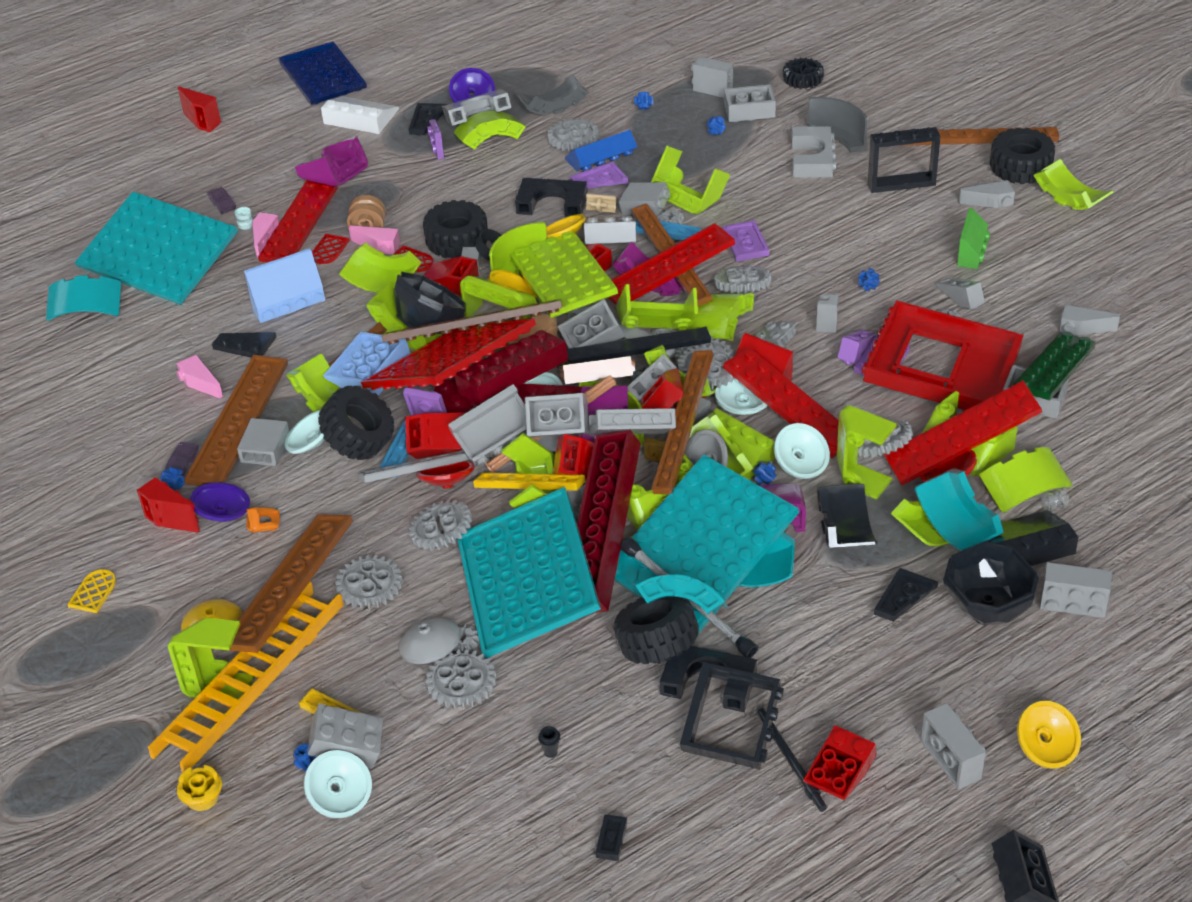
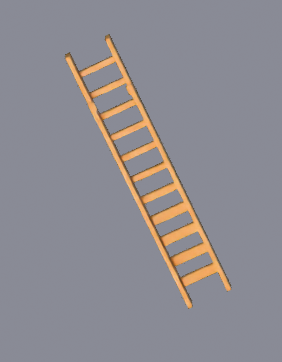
M309 582L265 642L284 650V652L278 658L261 651L258 653L239 652L148 746L150 757L155 759L171 743L188 752L179 762L181 772L183 773L186 769L193 767L306 645L309 646L314 641L320 630L343 607L342 595L338 594L326 605L310 598L314 592L312 582ZM306 603L322 610V612L314 618L298 611V609ZM293 616L309 623L304 631L289 626V621L287 620ZM282 630L297 638L289 645L272 636ZM254 656L272 665L265 672L246 665V663ZM241 670L258 679L252 686H249L233 677ZM227 684L244 692V694L237 700L220 692V690ZM213 699L230 707V709L223 714L206 705ZM197 714H200L217 723L209 729L192 719ZM185 728L203 738L195 744L178 734Z

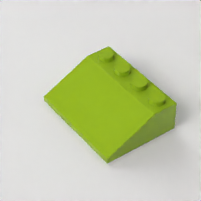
M718 408L714 410L731 435L729 440L731 442L733 440L736 441L743 454L753 466V469L761 461L766 464L768 461L772 462L775 459V441ZM753 469L743 475V477L748 480L752 479L755 475Z

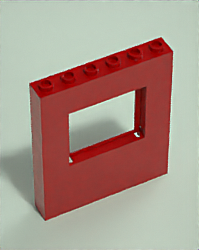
M896 300L894 306H890L883 326L879 330L878 340L875 339L873 343V351H870L868 354V363L865 362L863 365V381L941 403L957 391L959 392L957 408L968 410L1003 391L1010 371L1016 362L1024 335ZM913 334L962 347L949 378L900 365Z

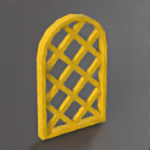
M105 569L89 573L68 602V607L98 613L116 584L115 575ZM97 574H101V576H99V577H97V578H94V577H93V576H95V575H97ZM110 575L113 577V579L106 581L105 577ZM100 579L104 580L103 583L97 585L96 581ZM94 583L95 586L87 589V584ZM106 585L107 589L99 590V587ZM97 590V593L90 595L89 591ZM87 593V597L80 598L79 595ZM99 595L101 599L93 602L92 598ZM90 599L91 603L83 605V601Z

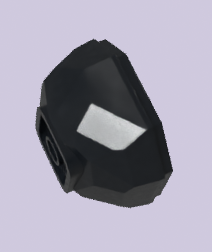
M402 271L400 275H397L393 293L395 308L398 312L396 317L409 328L464 318L466 303L445 286L421 275ZM440 331V332H434V335H436V334H442V333H441V331Z
M985 541L951 555L943 582L952 598L977 623L981 625L1009 623L1024 614L1031 607L1039 576L1014 547Z

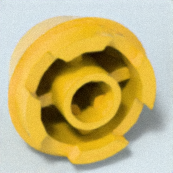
M204 765V768L193 770L190 767L179 776L177 795L188 807L195 811H205L217 803L222 780L212 767Z

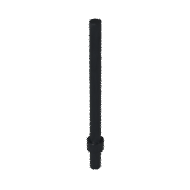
M760 708L757 714L762 722H764L766 710ZM772 721V738L804 786V792L807 797L813 800L820 812L825 811L827 805L820 796L821 791L803 782L807 775Z

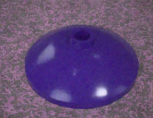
M477 68L460 70L452 77L449 84V94L454 103L495 91L494 81L491 76Z
M222 482L201 485L192 492L190 497L195 506L194 511L199 516L215 522L236 520L246 514V509H249L250 506L249 496L244 490L235 485Z

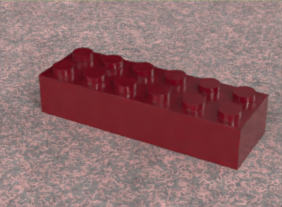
M539 330L535 334L523 338L521 341L509 345L505 349L495 352L491 356L469 366L468 369L456 373L455 380L458 394L480 405L513 384L515 387H518L568 361L566 341L544 330Z

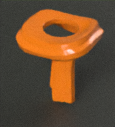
M266 507L246 509V528L252 533L275 531L279 527V510ZM269 517L271 522L260 523V518Z

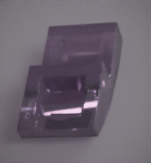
M222 186L207 192L212 204L217 207L220 214L236 209L234 201Z
M180 442L173 451L165 470L170 467L178 468L183 471L181 475L185 476L189 463L194 462L199 446Z

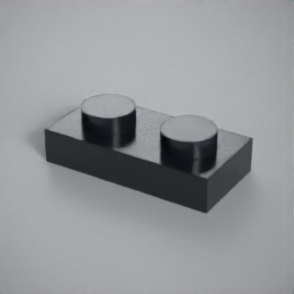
M604 814L595 852L596 858L619 861L627 827V817Z

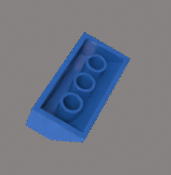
M627 130L574 149L565 157V160L576 171L582 170L584 172L590 170L591 166L595 164L598 167L605 164L606 160L610 159L612 162L619 159L620 155L628 156L633 154V150L637 148L631 130Z

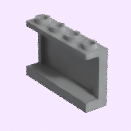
M513 384L448 424L449 430L474 466H481L489 460L490 456L494 454L495 456L499 455L503 448L522 433L527 434L526 405L519 397L518 390Z
M675 409L596 410V415L588 417L589 435H602L631 430L634 434H665L676 428Z

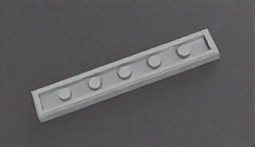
M461 450L363 471L359 473L361 481L366 483L463 462L469 459L464 451Z

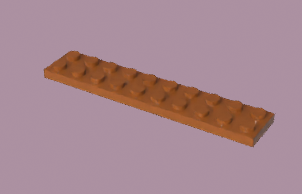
M260 355L252 356L184 478L186 484L201 486L207 483L226 482L239 457L237 448L251 418H260L288 366L287 359Z
M316 515L237 620L240 621V626L230 650L225 651L259 652L353 522L351 515Z

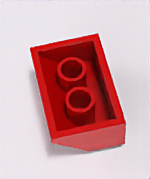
M744 333L735 356L750 347L791 381L793 351Z

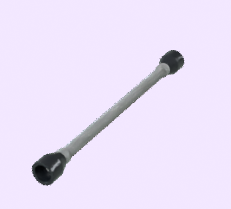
M628 537L623 541L621 550L625 554L641 561L657 576L669 575L646 556L639 543L632 537ZM689 600L694 608L731 639L744 657L752 658L759 648L756 643L736 633L713 612L707 615L699 605Z

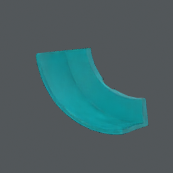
M88 275L74 276V279L67 281L65 279L56 281L48 289L46 320L50 321L57 316L72 312H99L118 316L121 281L102 276L99 279L88 278Z
M951 469L915 487L916 495L927 518L936 531L956 549L963 551L1004 533L999 514L989 510L983 503L978 504L973 498L975 493L967 480L965 471Z
M783 532L739 586L763 587L791 578L793 576L795 540Z
M678 574L659 575L636 585V588L647 604L664 597H681L699 605L707 615L721 605L725 609L728 608L725 601L713 588L689 576Z

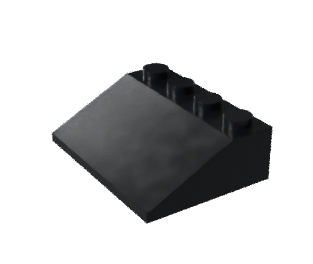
M1049 510L1001 522L1004 533L988 540V542L1014 547L1030 566L1076 554L1079 537L1068 522Z

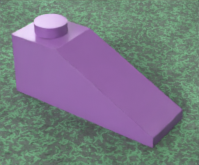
M861 329L844 336L838 358L842 359L846 364L853 365L858 362L878 334Z

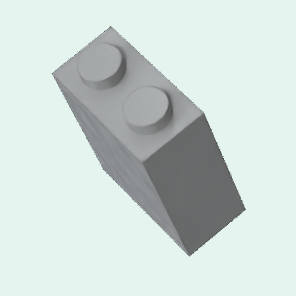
M698 57L693 62L691 68L693 71V91L724 98V89L733 88V64L704 57Z
M666 182L629 183L619 200L622 215H632L631 209L646 203L655 215H659L670 198V190Z
M251 418L237 448L240 462L277 466L285 448V439L289 434L287 421Z

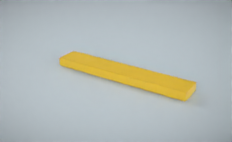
M481 473L473 481L474 488L526 489L530 485H534L541 490H559L563 487L566 490H578L586 482L585 475Z

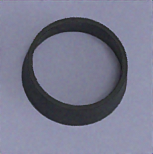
M492 229L481 230L475 241L477 251L488 261H490V249L484 244L482 239H486L494 244L502 236Z

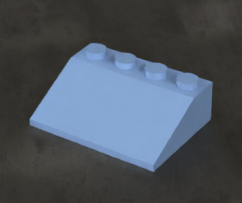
M310 248L244 271L252 309L260 323L325 301L323 286Z
M360 332L323 376L341 388L345 386H361V389H363L361 381L410 354L406 339H398V343L388 344V342H383L382 336L379 334ZM383 387L376 390L367 388L371 393H376L377 395H380L384 390Z

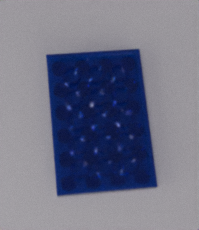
M334 41L278 58L280 65L310 105L319 104L320 102L367 88L366 81Z

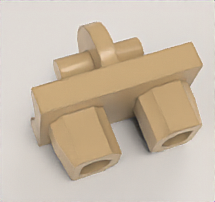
M586 194V210L616 212L617 195Z

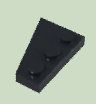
M417 103L409 127V134L425 135L428 132L427 127L430 126L429 120L435 119L437 122L444 114L442 106L448 104Z
M220 333L212 343L213 350L250 358L253 355L263 356L276 339V333Z
M899 568L876 605L874 615L894 622L938 587V581Z

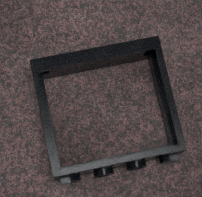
M937 127L871 134L867 182L871 193L936 186L941 138ZM932 141L929 171L877 177L879 147Z
M703 662L681 737V750L760 770L761 763H765L768 750L765 749L766 744L771 742L773 736V729H771L772 721H776L779 708H776L777 702L782 700L784 693L780 679ZM711 678L772 691L755 757L694 743Z

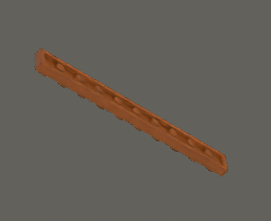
M1057 127L1030 128L1031 130L1036 129L1040 133H1045L1053 142H1059ZM1011 128L938 129V132L941 136L940 144L992 143L997 135ZM932 141L905 145H931Z
M647 203L631 209L632 215L658 253L676 245ZM692 268L676 277L688 296L692 288H696L698 306L712 301L711 294Z
M712 350L693 352L683 385V397L678 402L675 411L676 428L669 431L652 485L653 494L673 493L714 356Z

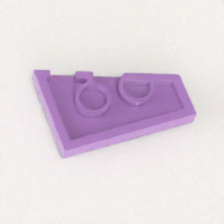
M435 119L429 120L430 126L427 127L433 154L436 153L438 159H443L441 131Z
M614 162L570 176L571 181H587V188L628 183V177Z

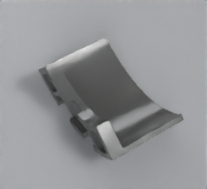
M571 75L559 87L545 94L524 95L516 92L515 95L529 111L545 115L548 113L558 114L564 112L566 108L577 105L589 92Z
M809 98L808 127H831V133H834V138L838 139L839 143L844 145L850 153L866 151L868 118L860 108L835 98Z

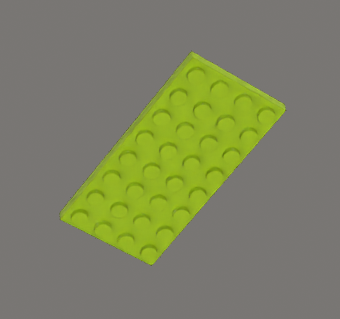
M574 231L564 232L562 236L549 237L546 241L533 243L526 248H519L510 253L511 260L541 303L561 299L562 308H559V312L549 313L547 311L551 318L618 294L615 284Z

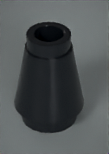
M552 726L544 727L538 735V740L545 756L553 758L558 753L560 733Z

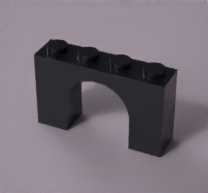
M523 178L515 200L516 214L533 215L537 202L546 197H559L565 200V217L583 214L587 200L586 194L588 193L587 181Z
M690 646L688 650L682 651V654L667 660L660 679V695L681 699L688 679L695 673L700 672L703 662L757 674V659ZM728 681L723 694V708L745 713L752 687Z

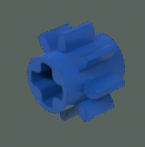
M639 92L638 97H634V104L640 110L650 109V105H653V97L649 96V92Z
M712 116L706 124L709 128L707 132L712 135L722 134L726 128L725 123H723L725 119L721 116Z
M870 268L868 272L862 270V273L858 276V285L866 291H869L870 288L875 290L880 283L879 274Z
M761 461L753 469L755 473L753 478L760 485L763 482L770 484L777 475L774 472L776 468L770 461L766 464Z
M170 467L162 472L161 482H166L174 491L180 489L185 482V477L181 475L183 471Z
M309 742L299 745L293 754L296 759L293 763L298 769L302 768L304 771H307L309 765L317 758L307 755Z

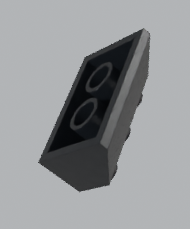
M1015 830L1010 831L991 843L994 851L993 857L998 866V876L1004 888L1006 902H1059L1042 845Z

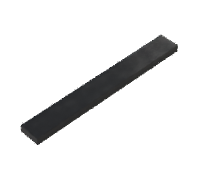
M707 327L570 348L567 349V363L569 365L644 354L660 345H663L665 350L706 344L711 343V336Z

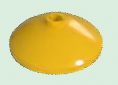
M572 215L546 226L547 238L562 236V233L567 231H574L576 234L586 220L585 215Z
M493 270L490 272L489 280L531 294L535 299L537 298L524 277L506 270Z
M206 600L195 605L186 613L182 620L181 629L183 631L199 620L208 617L237 621L243 613L238 605L229 600Z
M1039 701L1028 706L1019 717L1017 724L1019 744L1026 756L1035 764L1048 769H1057L1068 765L1076 758L1081 746V733L1074 716L1065 707L1052 701Z

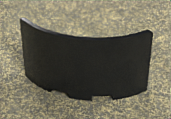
M864 484L817 487L819 511H822L824 515L821 527L823 534H826L825 542L829 548L878 544L869 522Z

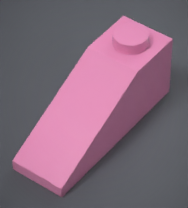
M259 212L256 218L253 219L252 227L257 258L279 224L278 215Z
M349 226L351 241L359 245L366 242L372 248L384 254L392 255L398 249L400 244L398 229Z
M197 355L176 363L178 371H176L177 377L180 381H184L188 387L217 398L223 397L220 383Z

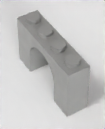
M502 89L442 106L446 122L452 126L467 122L466 117L488 110L500 112L512 108L508 93Z
M792 127V149H812L820 152L810 155H793V178L833 177V171H836L834 133H831V127Z

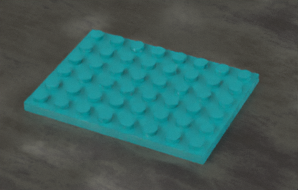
M132 191L74 263L77 267L103 277L119 280L122 284L182 305L237 234L238 229L236 226Z
M703 454L673 489V493L666 497L632 538L639 543L646 556L667 574L685 575L697 579L713 588L726 601L799 514V509ZM621 550L615 582L638 597L643 598L636 585L657 575L641 561L628 556ZM692 606L700 633L709 622V619ZM720 607L715 609L713 613L715 614L720 609Z
M565 487L470 528L466 534H461L462 539L457 538L481 651L485 659L601 609L569 494Z

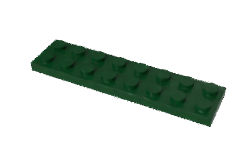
M1060 332L1013 385L1024 381L1033 396L1050 401L1093 351L1096 341H1092L1084 336H1074L1070 332Z

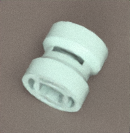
M248 207L237 208L234 213L236 219H238V228L242 230L250 229L253 222L251 209Z

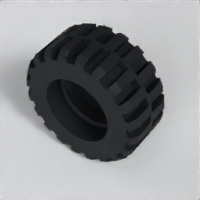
M1021 127L1008 129L1006 132L1003 131L997 135L992 142L990 155L991 169L1002 180H1008L1010 183L1032 184L1036 181L1034 174L1054 163L1055 144L1049 136L1047 137L1045 133H1040L1036 129H1021Z
M451 200V202L445 201L441 205H435L433 209L431 208L427 212L423 221L426 246H428L431 252L437 256L441 255L442 258L450 257L452 259L460 257L463 247H476L475 241L481 230L488 229L486 213L477 204L475 205L473 202H466L465 200ZM482 239L484 244L486 245L488 240Z
M361 386L339 388L319 412V429L321 434H324V440L329 442L330 447L333 450L336 449L338 454L346 455L349 459L364 460L372 458L388 443L394 432V418L391 416L390 408L386 407L384 400L378 398L379 395L371 393L367 388L361 389ZM348 416L358 420L365 430L357 427Z
M641 597L634 603L628 604L625 609H622L619 615L616 616L613 625L622 654L625 658L637 664L640 662L642 664H656L663 660H670L671 657L682 654V651L688 650L691 644H694L699 633V625L692 605L688 599L681 597H664L649 604Z

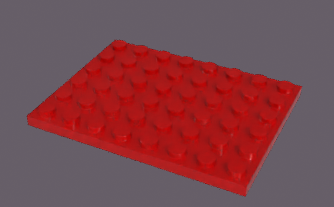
M535 319L508 320L498 324L487 322V326L477 327L476 324L471 325L470 329L459 331V328H455L451 333L443 334L361 381L363 389L371 388V390H376L380 387H383V389L391 387L398 389L404 386L411 388L420 385V387L430 384L433 386L441 385L444 383V379L456 376V372L468 369L471 363L481 361V357L493 354L495 349L505 347L508 341L517 340L520 334L530 332V328L536 325Z

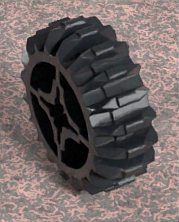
M807 57L789 60L783 69L785 83L789 84L790 87L794 86V88H813V86L821 84L824 77V69L821 63L812 58L807 59Z

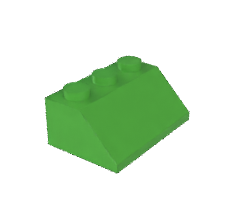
M973 208L968 210L960 237L957 266L978 269L980 262L983 263L990 232L987 231L988 224Z

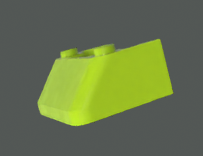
M666 146L651 182L667 183V187L670 190L668 202L693 214L702 213L720 199L730 174L715 168L704 194L699 193L681 184L683 171L676 166L683 151Z
M466 276L460 282L462 300L466 303L464 317L472 316L483 304L482 299L509 309L537 303L535 297L531 294L485 278ZM530 314L523 315V319L532 318Z
M626 284L616 304V313L621 324L629 329L642 327L678 329L679 331L688 330L698 315L697 290L692 288L684 304L630 301V286Z
M955 391L936 406L922 433L956 416L959 392ZM1015 426L1003 435L1000 434L971 449L977 456V463L970 474L979 476L980 473L1011 453L1015 448L1018 427Z
M850 405L845 406L840 411L837 461L845 485L864 484L865 495L874 499L880 497L892 481V478L857 464L858 447L864 444L865 439L882 445L897 427V423Z
M522 433L501 450L504 455L515 461L517 473H553L555 454L531 437H528L525 433ZM530 485L513 498L509 504L516 509L556 490H541L534 485Z
M685 454L675 487L694 466ZM633 485L627 518L639 530L669 494H653L652 489L646 491L640 485Z
M211 617L203 618L171 637L168 650L183 694L196 698L229 664L226 660H215L211 649L230 650L240 626V621ZM237 673L233 677L249 686L252 685L254 676L246 673ZM227 684L220 690V692L237 700L244 694V692Z

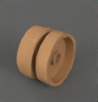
M361 195L351 202L347 218L348 228L350 225L383 228L386 210L381 200L371 195Z

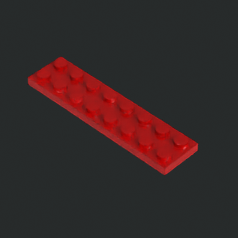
M306 180L258 255L259 262L268 263L299 252L337 191L338 186L334 187Z
M714 223L612 279L611 281L617 287L618 294L607 298L616 305L625 285L629 284L630 301H633L735 245V239Z
M750 347L724 362L723 368L789 424H806L818 430L828 444L830 458L832 459L837 456L839 426L837 418Z
M1021 381L912 438V440L908 441L909 444H903V448H897L896 452L891 451L890 454L885 453L884 456L902 486L1042 413V408L1024 381Z

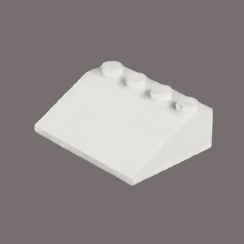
M349 97L327 100L321 108L324 124L380 134L399 110V106Z

